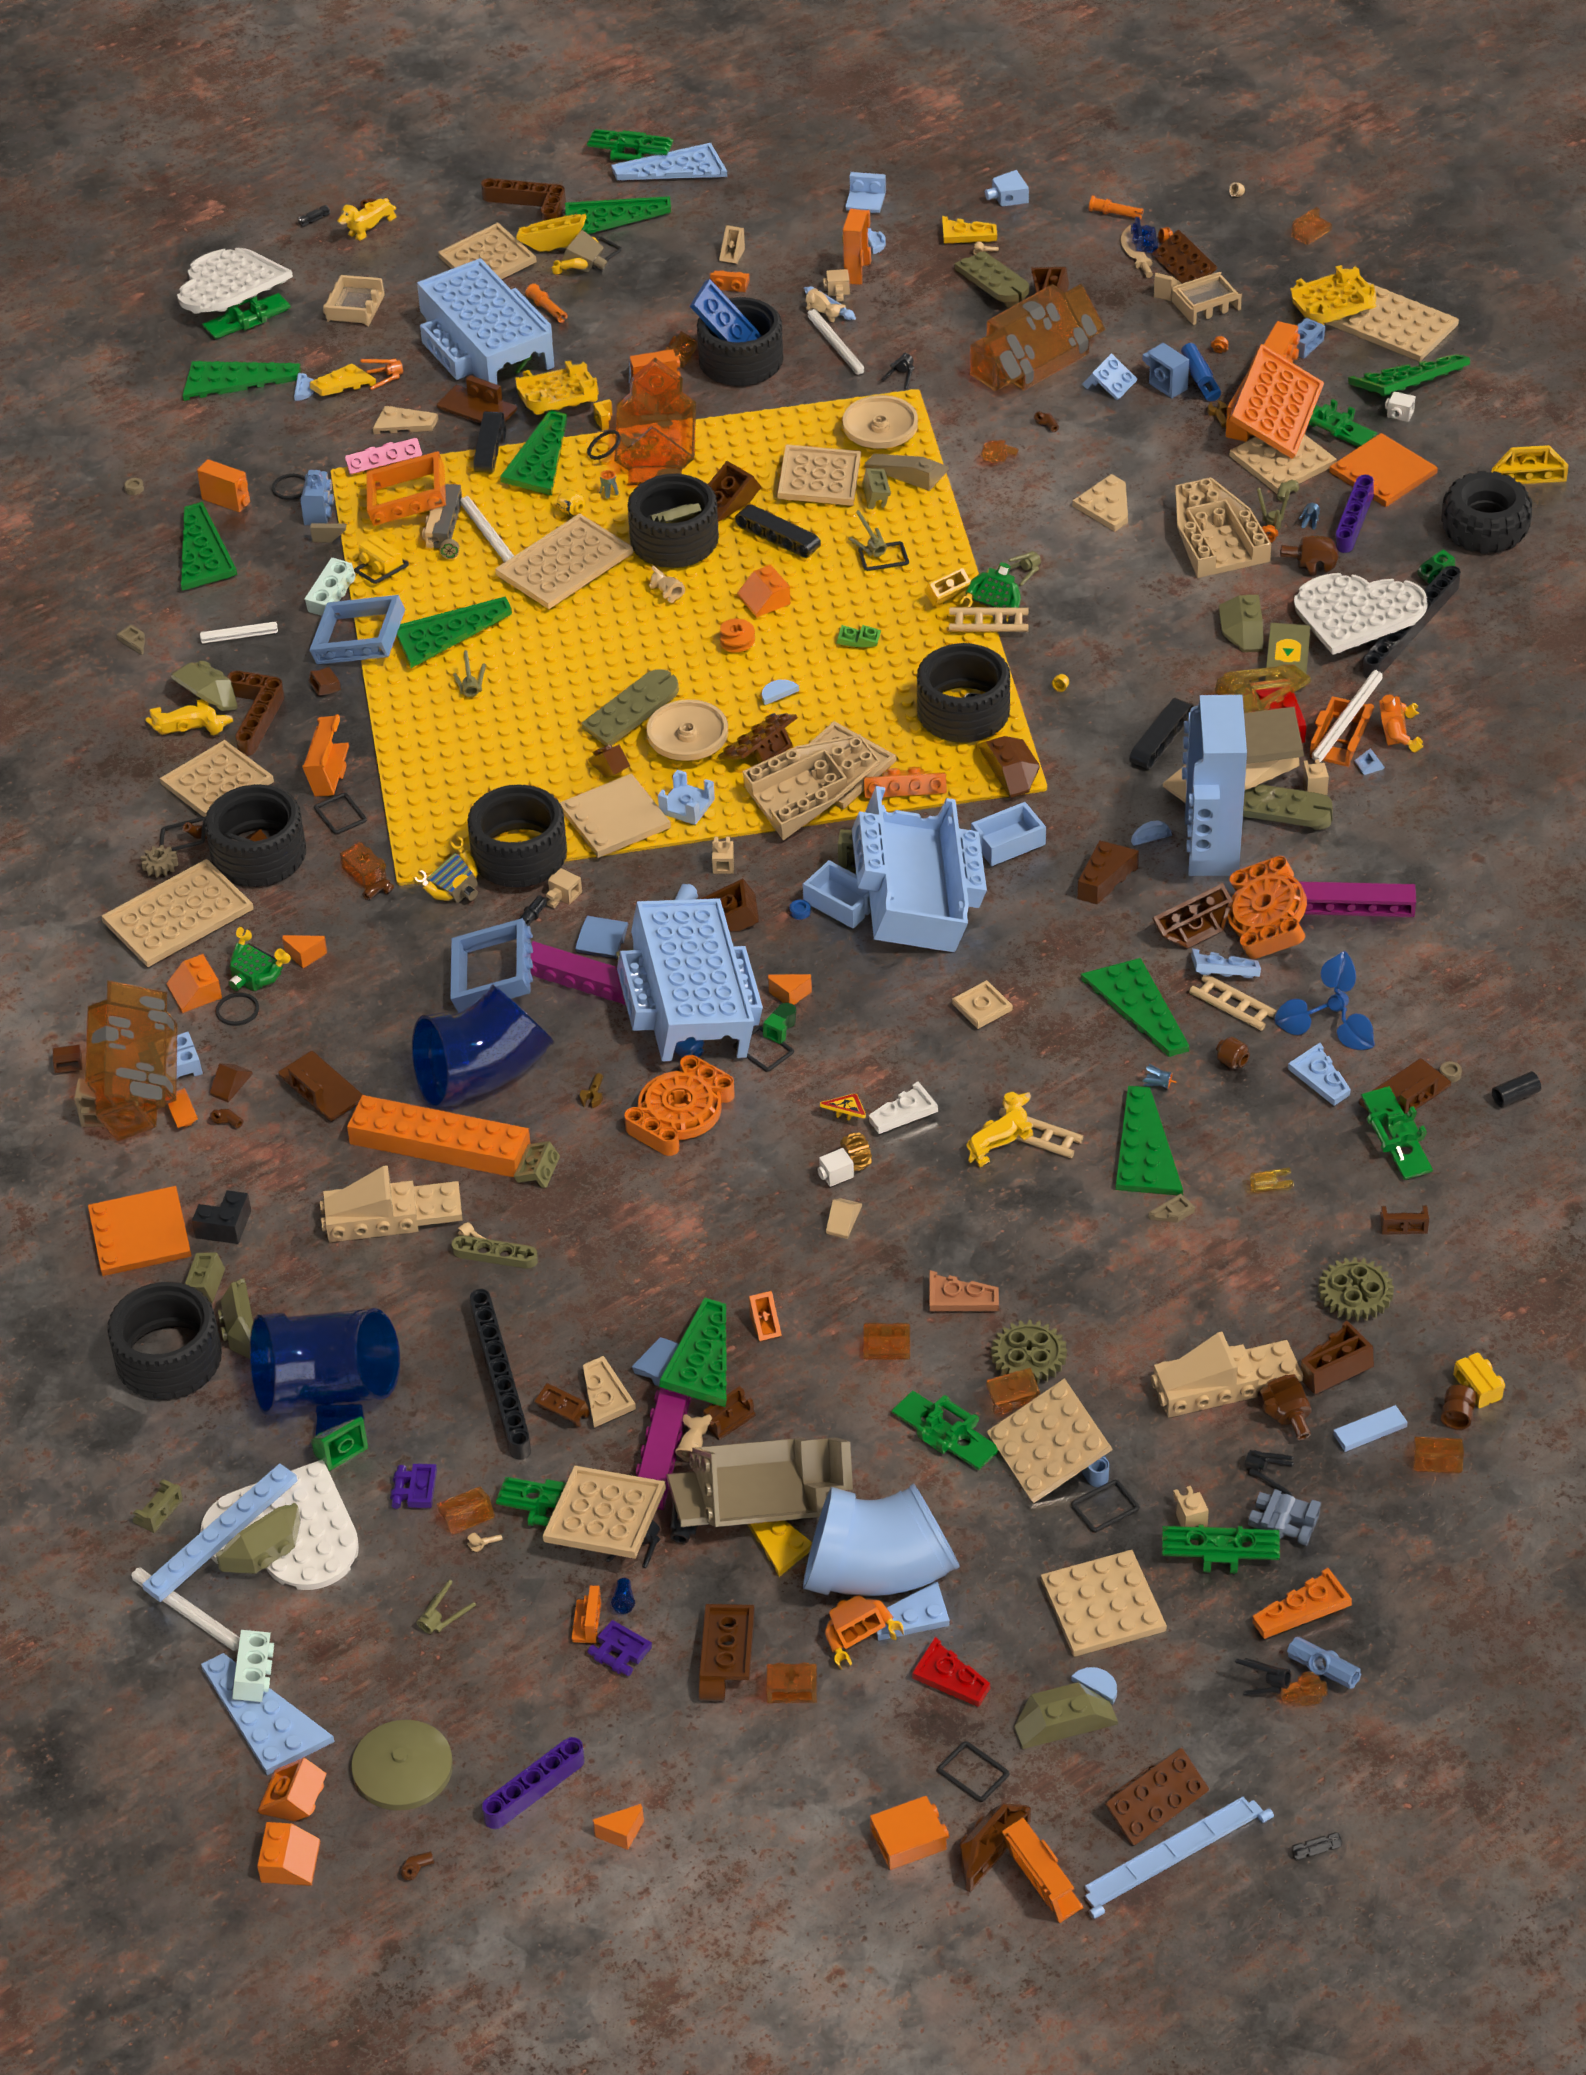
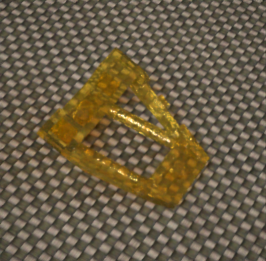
M1281 665L1227 672L1223 677L1217 679L1215 692L1217 695H1242L1244 713L1268 710L1270 704L1275 700L1279 703L1284 699L1283 695L1289 691L1294 693L1312 681L1310 676L1297 666ZM1267 675L1280 678V680L1255 682L1259 681L1258 677ZM1283 687L1262 700L1259 699L1255 691Z

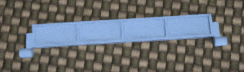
M1241 1797L1085 1885V1890L1088 1892L1085 1895V1900L1092 1907L1089 1910V1915L1093 1920L1103 1915L1105 1910L1102 1905L1251 1820L1257 1817L1261 1823L1274 1817L1272 1810L1268 1808L1263 1811L1254 1800L1248 1803L1244 1797Z

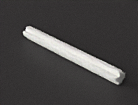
M816 309L809 310L808 318L856 375L863 374L864 366Z
M462 497L460 499L462 507L502 560L506 562L514 557L470 497Z
M1374 670L1312 753L1314 761L1319 759V762L1324 759L1382 680L1381 672Z
M136 1568L131 1574L133 1581L141 1586L152 1576L142 1568ZM175 1591L162 1600L231 1650L236 1651L239 1648V1636Z

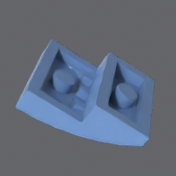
M587 916L576 944V952L617 959L616 952L620 950L621 943H624L628 922Z
M660 1337L632 1366L634 1373L652 1378L654 1385L659 1386L660 1379L679 1344Z

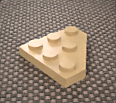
M1111 474L1074 499L1072 506L1115 532L1128 523L1126 482Z

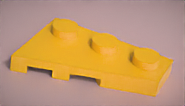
M942 216L944 243L997 241L996 224L977 221L971 224L965 223L964 219L957 218V221L948 220V217Z

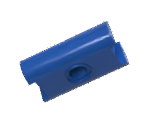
M1194 343L1185 344L1181 349V354L1189 359V371L1207 401L1217 400L1221 396V390L1213 377L1211 369Z

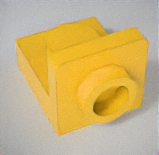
M610 399L593 403L594 419L602 431L609 429V421H611L612 401Z

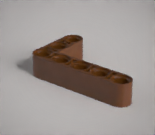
M487 178L481 182L482 198L484 201L542 207V221L561 217L565 208V188L559 184Z
M232 671L228 674L227 678L231 681L235 697L254 700L235 736L238 750L246 756H251L256 752L284 700L282 680L278 677L244 671Z

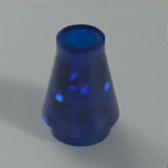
M627 1578L617 1580L611 1600L614 1611L619 1614H628L635 1606L631 1581Z

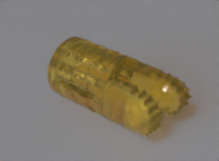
M1290 1168L1251 1173L1250 1183L1252 1191L1256 1193L1264 1190L1294 1187L1292 1180L1277 1182V1177L1286 1176L1291 1173Z

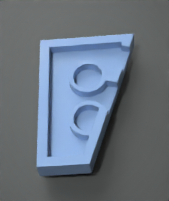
M1192 948L1191 957L1195 970L1202 975L1218 973L1226 977L1232 975H1241L1244 978L1260 977L1261 967L1256 960L1235 956L1224 959L1219 953L1211 952L1210 955L1199 954L1200 950Z
M1318 1043L1288 1063V1070L1335 1106L1350 1096L1351 1089L1340 1072L1336 1071L1332 1065L1331 1058L1326 1056L1322 1044Z
M938 1581L887 1607L894 1617L892 1620L902 1623L904 1635L950 1626V1620ZM885 1624L886 1627L876 1632L878 1641L890 1638L887 1624ZM894 1630L896 1637L903 1636L901 1631Z

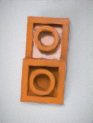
M185 1088L165 1096L178 1128L190 1126L194 1121L198 1120Z

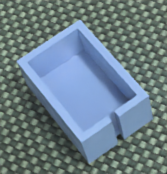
M1026 802L971 823V830L979 832L982 855L991 866L1046 845V826Z
M829 860L803 883V900L809 902L810 906L851 928L856 927L865 918V914L871 913L870 890L859 889L856 874Z

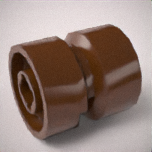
M1453 1385L1447 1389L1445 1404L1441 1413V1421L1445 1426L1455 1430H1464L1471 1425L1477 1397L1471 1388L1464 1385Z

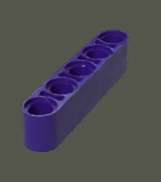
M1360 475L1356 479L1336 530V548L1339 552L1347 553L1354 548L1374 496V479L1370 475Z
M575 1737L563 1740L487 1797L482 1804L486 1826L491 1829L503 1827L580 1769L585 1762L581 1740Z

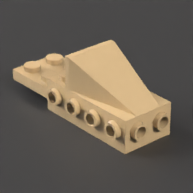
M382 1166L344 1189L323 1191L324 1200L320 1201L321 1214H325V1217L321 1218L322 1230L327 1231L329 1243L419 1232L418 1226L463 1221L458 1181L414 1186L413 1181L390 1183L388 1166Z
M1218 1332L1180 1359L1155 1364L1154 1375H1151V1382L1153 1388L1157 1390L1160 1405L1164 1407L1167 1417L1170 1418L1255 1398L1258 1396V1391L1266 1386L1267 1381L1295 1374L1299 1381H1302L1303 1374L1287 1340L1245 1349L1243 1344L1228 1346L1223 1332Z

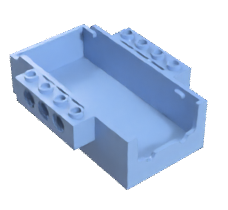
M481 258L417 282L420 312L427 321L420 325L422 343L456 380L473 374L477 378L497 384V371L503 368L505 363L514 364L529 358L533 352L545 361V368L547 370L554 368L551 324L516 288L510 289Z
M1200 695L1199 704L1191 708L1188 714V721H1184V734H1187V736L1183 737V748L1187 749V752H1183V764H1186V767H1182V780H1186L1185 824L1187 825V837H1190V840L1186 842V850L1189 852L1188 876H1231L1233 872L1239 870L1247 760L1242 695Z
M876 786L866 811H859L852 827L857 885L859 889L870 890L869 898L874 940L955 952L968 924V907L979 908L987 891L979 832L959 828L955 799L946 798L937 816H929L924 819L917 813L899 810L888 813L884 805H882L885 787Z
M721 900L637 901L631 930L633 950L620 951L617 966L632 1030H654L662 1061H672L676 1043L685 1041L688 1037H694L695 1040L722 1039L726 1035L738 1040L737 1058H747L753 1026L759 1025L763 1006L746 946L733 947Z

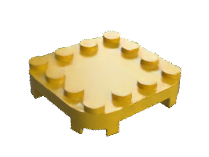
M1342 265L1336 266V273L1308 283L1302 278L1296 280V285L1290 288L1293 304L1306 318L1323 325L1327 322L1338 321L1349 315L1358 314L1366 309L1375 308L1376 293L1374 284L1369 285L1360 276L1359 268L1356 266L1353 269H1343Z
M564 361V369L534 376L530 370L523 371L521 378L515 377L518 395L527 408L533 410V413L536 415L543 414L547 410H560L565 406H578L586 401L595 402L598 400L599 394L597 378H593L587 370V364L582 362L578 365H572V361Z

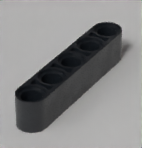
M748 504L735 516L737 525L742 529L801 557L808 558L821 546L819 537L814 533L752 504Z
M1173 698L1134 746L1130 753L1129 762L1150 769L1184 727V721H1188V714L1194 705L1178 698Z

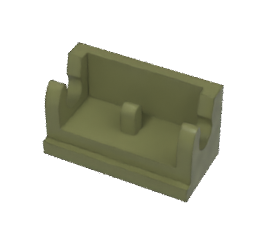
M866 468L862 487L868 509H874L875 502L878 500L882 501L881 506L883 508L887 503L888 496L891 495L885 469Z
M840 829L838 865L852 873H856V867H851V865L855 864L852 830Z
M217 1252L196 1253L185 1284L201 1291L211 1303L215 1299L225 1271V1267Z
M164 1479L159 1482L161 1485L159 1491L142 1511L136 1509L133 1512L135 1515L133 1523L152 1533L158 1530L183 1501L180 1486Z

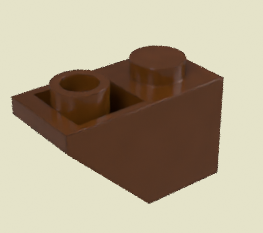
M609 744L592 752L594 756L588 759L590 764L606 778L630 767L620 745L612 747Z

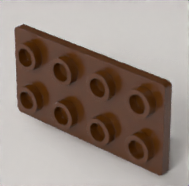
M1180 230L1173 233L1153 252V256L1182 284L1211 275L1217 270V266Z
M471 375L466 378L467 388L455 385L436 404L438 409L478 423L482 422L484 411L503 412L505 422L517 411L516 405L502 401L500 385Z
M772 713L766 716L764 722L754 725L749 733L739 736L737 742L723 748V752L718 755L719 759H744L754 752L758 762L761 763L787 751L793 744L785 727L798 718L797 715L788 713L776 715Z
M314 1051L308 1052L278 1072L279 1076L330 1121L335 1120L358 1105L363 1095Z
M1420 1058L1372 1091L1390 1086L1402 1111L1406 1114L1410 1107L1414 1106L1416 1110L1450 1087L1451 1081ZM1360 1098L1358 1104L1368 1111L1363 1099Z
M1179 1748L1161 1762L1150 1765L1114 1792L1115 1796L1106 1801L1105 1805L1130 1844L1134 1846L1207 1793L1209 1787L1184 1749Z

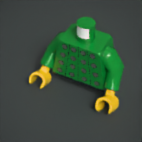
M1001 562L997 570L989 568L987 572H981L974 577L965 592L966 596L960 599V605L964 599H967L969 601L967 608L971 607L973 601L992 608H1019L1021 600L1019 587L1014 582L1015 577L1008 574L1011 566ZM1007 615V616H1006V622H1007V623H1008V617H1009V616H1013V615Z
M239 927L236 930V936L240 939L235 944L229 966L232 975L229 986L235 991L239 990L242 986L252 991H257L263 986L275 983L276 979L281 975L282 964H287L290 961V955L279 948L274 954L275 957L250 943L245 945V942L252 938V934L247 929L245 935L242 936L244 929Z

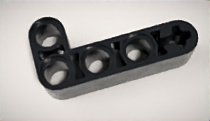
M484 411L474 456L475 472L494 473L500 441H505L506 425L503 412Z

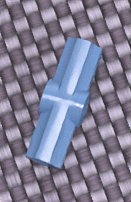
M1295 1637L1289 1644L1287 1650L1288 1657L1309 1667L1314 1674L1324 1675L1349 1689L1354 1688L1357 1682H1359L1361 1677L1360 1668L1339 1658L1334 1651H1326L1301 1637ZM1323 1658H1324V1660H1325V1662H1326V1667H1324V1665H1323V1662H1322Z

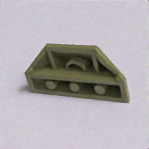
M1239 595L1220 604L1219 615L1222 634L1233 644L1237 645L1242 652H1263V620L1259 595Z
M206 661L189 663L172 672L171 678L201 699L214 704L218 709L222 711L237 710V702L230 679L224 676L222 671L211 667L210 663Z
M241 1278L230 1284L221 1299L222 1310H218L220 1324L225 1323L226 1326L221 1327L223 1340H228L230 1350L255 1362H259L261 1360L245 1278Z
M293 1503L277 1507L240 1531L227 1543L223 1550L216 1554L219 1569L222 1572L256 1574L260 1570L269 1567L272 1562L290 1553L295 1548L301 1522L298 1505Z
M1077 1682L1031 1694L1015 1725V1731L1022 1749L1118 1725V1721L1110 1701Z

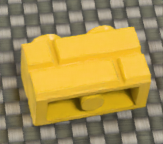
M375 535L359 545V558L361 562L369 564L376 572H381L385 575L403 565L402 553Z
M960 567L954 572L952 571L929 582L924 591L931 604L936 606L965 592L971 581L965 570Z
M1477 1352L1468 1356V1358L1465 1357L1456 1361L1453 1375L1461 1385L1471 1388L1476 1393L1475 1404L1479 1409L1503 1398L1504 1380L1501 1376H1496L1492 1371V1365L1488 1359L1484 1360L1480 1353Z

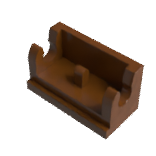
M1422 1205L1423 1211L1421 1213H1387L1386 1206H1381L1380 1222L1382 1235L1428 1234L1429 1215L1427 1205Z
M546 1383L534 1401L539 1408L550 1410L572 1421L578 1427L581 1426V1416L588 1418L590 1415L586 1401Z
M740 1386L727 1394L726 1407L712 1404L703 1410L704 1416H712L708 1430L718 1440H721L756 1416L752 1398L750 1397L746 1400L744 1389Z

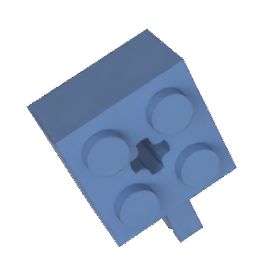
M1165 343L1143 354L1142 360L1150 367V385L1170 398H1174L1188 389V358Z
M309 470L305 475L302 497L300 499L304 525L328 523V518L332 516L331 506L334 505V495L330 494L332 480L328 479L327 472Z

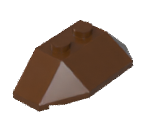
M1003 736L978 743L979 750L1010 798L1030 792L1040 765L1023 739Z
M1222 883L1153 917L1152 920L1163 938L1188 949L1223 931L1233 901Z
M1003 1803L991 1809L985 1817H980L971 1834H966L960 1842L961 1863L965 1886L968 1892H972L1008 1849L1002 1831L1023 1817L1029 1824L1031 1822V1807Z

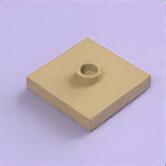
M987 980L952 999V1004L977 1029L1013 1010V1005Z

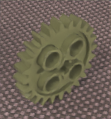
M1356 1257L1353 1258V1262H1349L1347 1258H1344L1343 1264L1336 1260L1335 1267L1329 1264L1328 1271L1323 1270L1322 1277L1319 1279L1318 1293H1320V1300H1324L1323 1306H1330V1313L1338 1311L1337 1317H1341L1344 1314L1346 1315V1320H1349L1351 1316H1354L1356 1322H1358L1359 1317L1363 1316L1368 1321V1315L1377 1318V1312L1383 1314L1384 1309L1390 1307L1394 1292L1393 1279L1388 1278V1271L1382 1272L1381 1265L1375 1268V1261L1366 1264L1365 1258L1361 1262H1358Z
M1019 1320V1326L1010 1323V1330L1003 1327L1002 1333L996 1334V1339H993V1347H991L992 1363H995L996 1370H1001V1376L1009 1374V1381L1017 1378L1018 1384L1022 1380H1026V1384L1030 1385L1031 1380H1034L1039 1385V1379L1048 1382V1375L1055 1378L1056 1371H1062V1365L1066 1364L1067 1358L1066 1341H1062V1334L1057 1335L1056 1328L1049 1330V1324L1042 1327L1041 1321H1038L1036 1325H1032V1321L1028 1320V1323L1024 1325Z

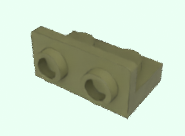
M551 1142L527 1145L514 1174V1178L518 1183L536 1180L541 1188L548 1186L560 1158Z

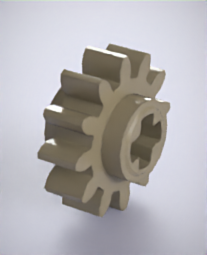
M160 845L159 848L152 846L151 851L145 850V856H141L142 869L147 871L148 875L155 873L156 877H159L161 874L167 876L168 871L174 872V867L178 866L177 853L172 851L171 847L164 849L163 845Z

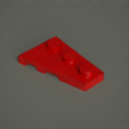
M936 1637L912 1673L913 1679L977 1707L981 1705L990 1690V1683L971 1666H966L961 1662L952 1650L948 1651Z

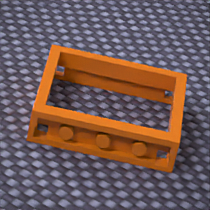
M439 451L367 471V512L373 526L446 506L445 466ZM434 474V489L377 505L378 489Z

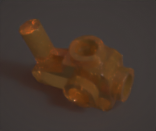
M992 440L983 445L981 456L989 462H1004L1008 453L1017 456L1019 449L1006 445L1004 440Z
M1313 1672L1302 1673L1298 1677V1682H1290V1686L1287 1689L1282 1688L1284 1692L1282 1696L1283 1701L1289 1703L1300 1702L1301 1706L1320 1704L1323 1701V1696L1328 1695L1326 1681H1321L1320 1677Z

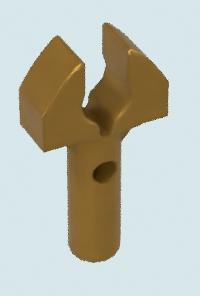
M1218 401L1217 409L1210 402L1208 405V415H1216L1221 426L1226 428L1224 413H1227V405L1224 402Z
M601 1073L595 1074L589 1090H581L579 1095L583 1107H585L586 1101L591 1099V1097H593L591 1102L592 1109L602 1103L603 1095L598 1093L603 1080Z

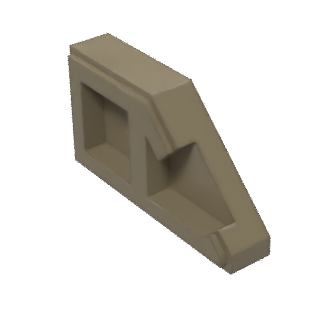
M311 523L312 542H333L346 530V524Z
M130 625L117 634L119 641L139 654H144V632Z
M1179 1194L1150 1211L1148 1218L1150 1220L1178 1223L1193 1214L1195 1206L1182 1194Z

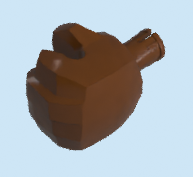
M1319 535L1305 536L1301 539L1299 546L1281 545L1282 549H1280V557L1297 558L1298 567L1307 568L1311 576L1316 575V564L1318 561L1324 562L1325 572H1328L1335 568L1339 557L1334 541L1329 537Z
M1295 1374L1284 1375L1267 1381L1266 1386L1260 1390L1264 1400L1263 1409L1265 1413L1282 1425L1291 1424L1297 1440L1308 1438L1311 1432L1307 1427L1305 1418L1311 1414V1405Z

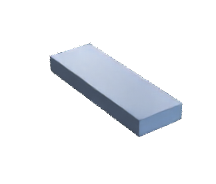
M1395 1405L1334 1430L1333 1435L1346 1452L1406 1428L1408 1422Z

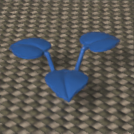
M1346 951L1329 959L1322 966L1321 979L1327 987L1334 988L1335 994L1329 997L1327 1003L1307 1011V1004L1304 1000L1291 999L1285 1002L1275 1015L1276 1025L1290 1034L1300 1035L1308 1031L1312 1021L1309 1014H1313L1326 1007L1335 1012L1342 1011V1022L1344 1024L1340 1025L1337 1029V1035L1341 1043L1356 1050H1366L1375 1046L1373 1026L1365 1015L1352 1014L1346 1020L1347 1009L1345 1007L1349 1003V997L1344 992L1350 991L1356 982L1355 967Z

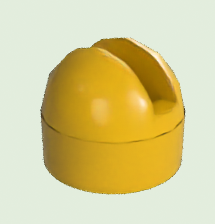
M1059 674L1052 680L1053 688L1059 692L1065 691L1069 685V679L1064 674Z

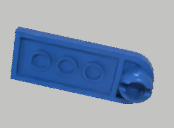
M711 279L704 282L690 307L720 340L747 342L762 337L758 330Z

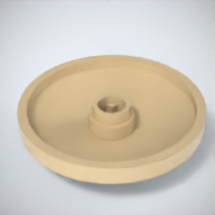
M876 395L862 398L852 403L843 415V430L847 437L853 442L869 448H890L903 444L914 436L918 428V415L914 407L905 400L893 396Z
M679 700L660 707L652 714L647 723V737L651 747L667 758L683 761L697 760L715 753L724 745L728 737V722L723 712L710 703L700 700Z

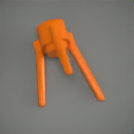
M396 358L390 360H360L361 363L386 364L382 368L367 370L366 373L368 374L386 371L387 375H391V377L371 386L370 390H374L392 380L399 379V375L403 374L401 361L396 360Z

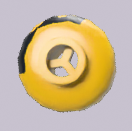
M567 489L558 496V509L568 516L575 517L581 514L585 508V498L574 490Z

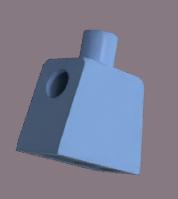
M1014 170L993 178L992 188L985 190V197L987 200L996 198L1000 206L1029 203V187L1018 171Z

